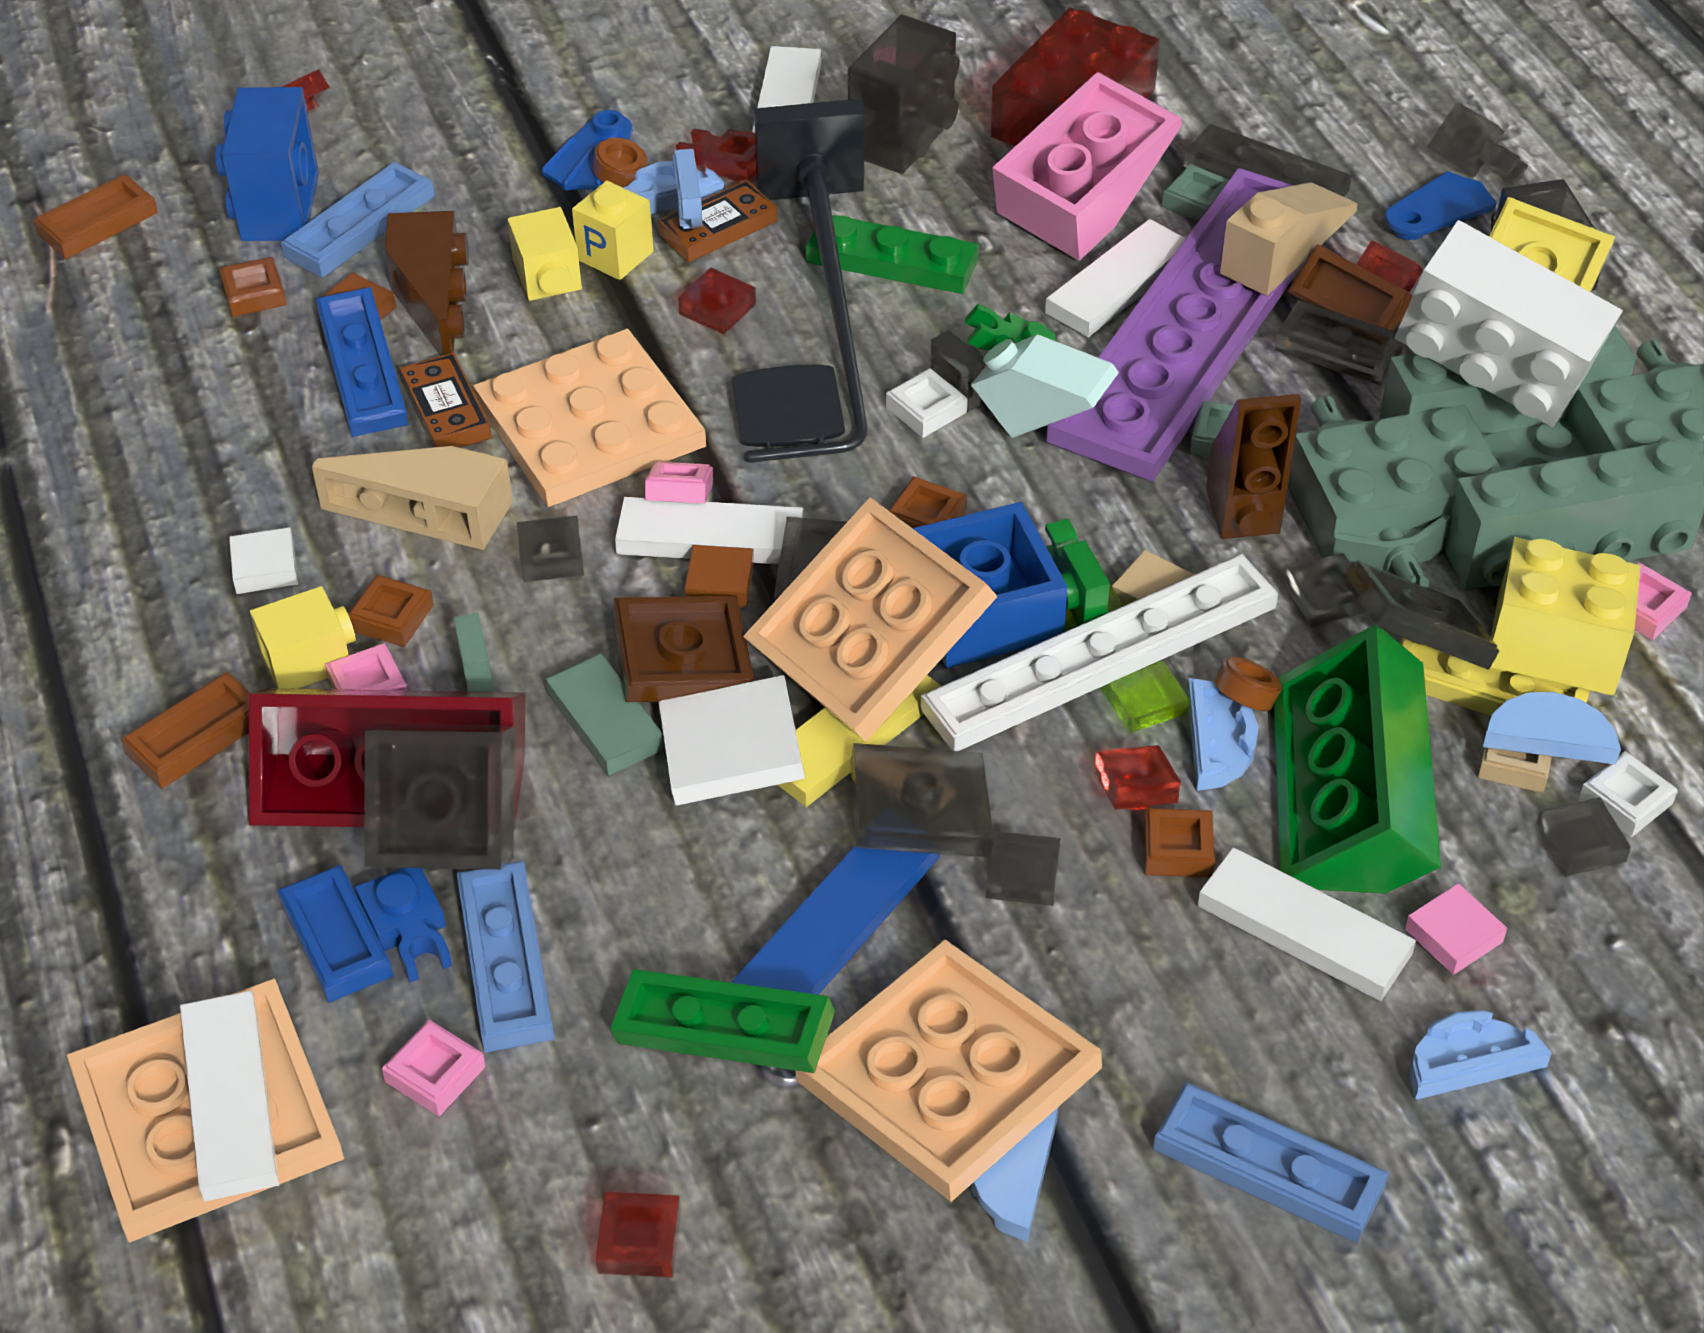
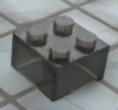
M901 14L847 68L848 100L862 98L865 109L864 161L903 175L918 157L922 158L926 155L931 143L944 129L948 130L952 127L959 107L958 101L955 100V79L960 66L959 57L956 56V32Z
M382 723L365 730L364 867L501 870L514 859L515 726Z

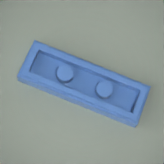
M394 161L280 242L283 257L321 278L325 277L386 232L388 213L414 212L435 196L433 181Z
M524 861L458 872L457 878L484 1052L555 1040Z
M1186 1081L1156 1133L1153 1150L1357 1244L1383 1193L1389 1175L1387 1171Z

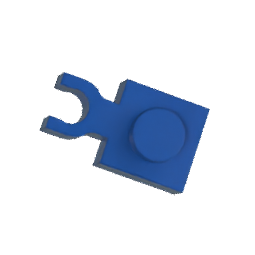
M419 862L355 886L356 895L384 951L399 946L402 966L410 983L419 979L414 960L421 954L431 953L436 955L443 969L452 966L449 949L444 938L437 931L446 927L443 910Z

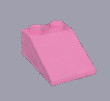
M1097 72L992 167L997 213L1080 261L1115 228L1181 128L1182 118Z

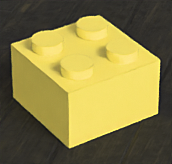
M1514 537L1497 598L1486 666L1614 696L1634 636L1641 565L1626 562L1621 557L1613 554L1600 553L1593 555L1563 548L1558 543L1546 539L1531 541Z

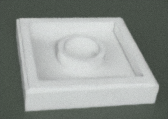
M784 675L659 701L670 784L675 805L805 779Z

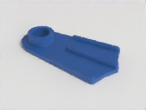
M603 110L596 113L542 167V176L552 180L564 190L597 189L604 182L598 179L592 170L596 146L601 141L609 138L629 140L633 133L631 121L615 110Z
M1447 171L1389 207L1386 211L1385 222L1397 237L1405 240H1416L1441 228L1452 227L1458 220L1465 222L1495 210L1497 201L1488 193L1482 182Z

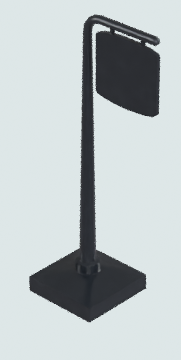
M860 98L754 108L757 189L769 200L808 197L854 414L856 433L849 440L824 443V440L833 439L845 433L834 367L819 364L792 365L748 371L732 377L741 444L745 446L766 447V449L748 451L744 454V460L748 463L845 453L856 449L864 442L867 437L868 425L829 195L864 191L865 109L863 100ZM818 442V444L772 449V447L774 446H787Z

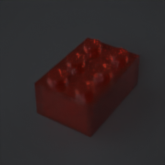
M1069 7L992 85L990 137L1014 146L1018 145L1097 72L1147 99L1155 91L1160 39L1142 33L1134 27L1122 26L1094 16L1088 11Z

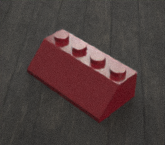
M267 688L249 693V825L515 829L525 760L526 692Z

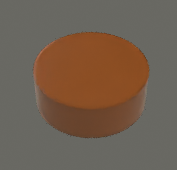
M609 138L601 141L596 146L592 170L602 182L607 180L624 188L635 180V173L639 169L646 167L647 156L639 145L630 140Z
M1241 657L1226 658L1214 679L1217 688L1226 696L1246 707L1260 711L1271 710L1282 690L1279 679L1271 671L1251 660Z

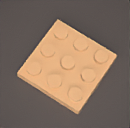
M629 329L607 335L601 339L473 385L474 393L489 423L547 507L652 468L656 462H667L706 447L704 427Z
M870 497L743 637L756 650L867 742L992 604L997 595L984 581Z
M944 940L827 1036L815 1073L795 1070V1074L799 1084L952 1202L1102 1069V1051L950 942Z
M274 978L236 993L252 990L257 1004L279 1184L344 1160V1156ZM181 1013L67 1054L128 1243L269 1189L265 1188L204 1202L198 1183Z

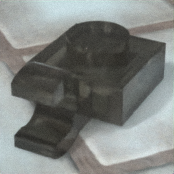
M1456 102L1427 145V148L1473 177L1476 176L1482 165L1485 164L1517 184L1529 166L1521 161L1518 155L1497 144L1505 133L1499 125L1459 102Z

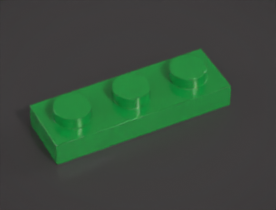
M832 215L841 270L964 294L978 262L979 243L959 240L950 236H938L908 230L899 226H887L852 219L848 216ZM814 230L806 245V263L822 266L816 232Z
M633 969L610 1031L617 1043L622 1045L815 1073L835 1009L829 996Z

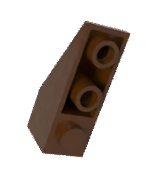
M454 211L388 213L385 254L392 292H394V295L438 354L442 356L453 353L455 339L464 338L465 332L462 304L457 305V302H466L467 299L465 269L459 268V266L469 265L467 233H457Z
M1299 394L1238 399L1211 445L1206 491L1221 539L1280 534L1301 405Z

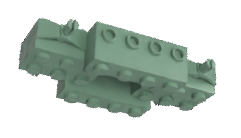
M1615 325L1585 379L1555 426L1551 427L1537 418H1531L1522 414L1514 405L1491 392L1472 386L1462 376L1430 358L1421 357L1416 353L1390 357L1378 420L1361 421L1342 418L1335 400L1331 396H1326L1325 402L1321 396L1312 403L1311 412L1315 415L1320 427L1314 431L1296 434L1288 489L1329 573L1349 575L1385 570L1386 574L1395 572L1404 593L1408 596H1413L1414 590L1416 595H1419L1429 586V580L1419 563L1435 559L1442 553L1446 554L1464 590L1492 585L1500 586L1514 537L1531 541L1546 539L1558 543L1563 548L1593 555L1600 553L1613 554L1625 561L1689 550L1693 548L1704 514V363L1697 365L1683 362L1675 364V362L1669 360L1659 341L1653 340L1652 344H1650V341H1646L1638 348L1637 356L1642 360L1649 372L1632 376L1636 356Z

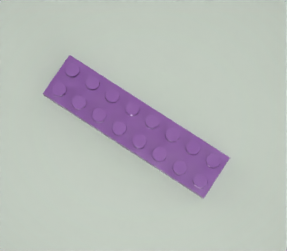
M1241 168L1237 169L1098 358L1108 361L1115 366L1119 372L1093 408L1048 424L1047 443L1153 482L1195 422L1203 402L1209 401L1304 264L1303 262L1268 296L1220 274L1226 221L1258 192L1293 185Z

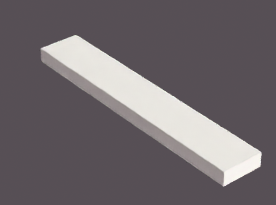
M1241 554L921 695V711L955 753L1276 608L1278 592Z

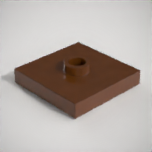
M737 596L614 598L612 617L626 702H659L661 700L755 681L747 641L743 637L745 632Z

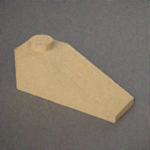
M1312 182L1258 192L1226 221L1220 274L1268 296L1311 255L1317 244L1321 246L1356 213L1358 203Z
M455 446L317 458L312 465L321 509L480 550L485 549L513 503L507 459Z

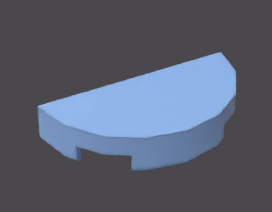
M675 150L672 158L679 201L677 202L680 227H683V229L702 228V203L694 150Z
M673 161L657 162L639 169L635 173V180L624 187L633 193L649 199L651 214L677 208V202L679 201L676 180L674 178ZM706 168L705 173L697 170L701 200L724 190V182L713 170Z
M1189 678L1187 696L1196 790L1220 788L1241 777L1253 762L1259 726L1252 708L1241 705L1226 696L1217 688L1213 681Z
M1528 692L1506 700L1492 714L1483 747L1609 764L1617 763L1621 751L1616 730L1600 711L1578 698L1556 692Z
M1485 1010L1455 1012L1430 1025L1427 1034L1416 1046L1409 1078L1414 1098L1418 1100L1546 1068L1552 1053L1534 1031L1525 1027L1524 1032L1509 1023L1491 1019L1492 1012Z
M1058 1108L970 1185L973 1197H977L981 1208L995 1220L994 1226L1002 1233L1027 1243L1058 1119Z

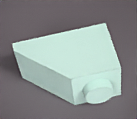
M1037 334L1015 344L1011 339H1007L992 348L983 358L986 366L971 386L1010 437L1014 438L1093 408L1119 372L1108 361Z

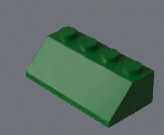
M1374 624L1277 677L1282 686V690L1274 703L1280 871L1317 890L1386 894L1441 868L1424 666L1417 657L1381 627Z

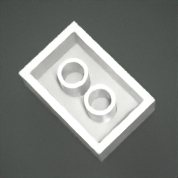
M1458 220L1424 269L1395 335V339L1407 345L1417 355L1430 358L1459 374L1472 386L1483 388L1514 405L1522 414L1531 418H1537L1547 425L1554 427L1585 379L1623 310Z

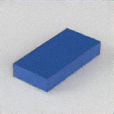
M342 865L277 890L282 908L328 1003L393 977L391 963Z

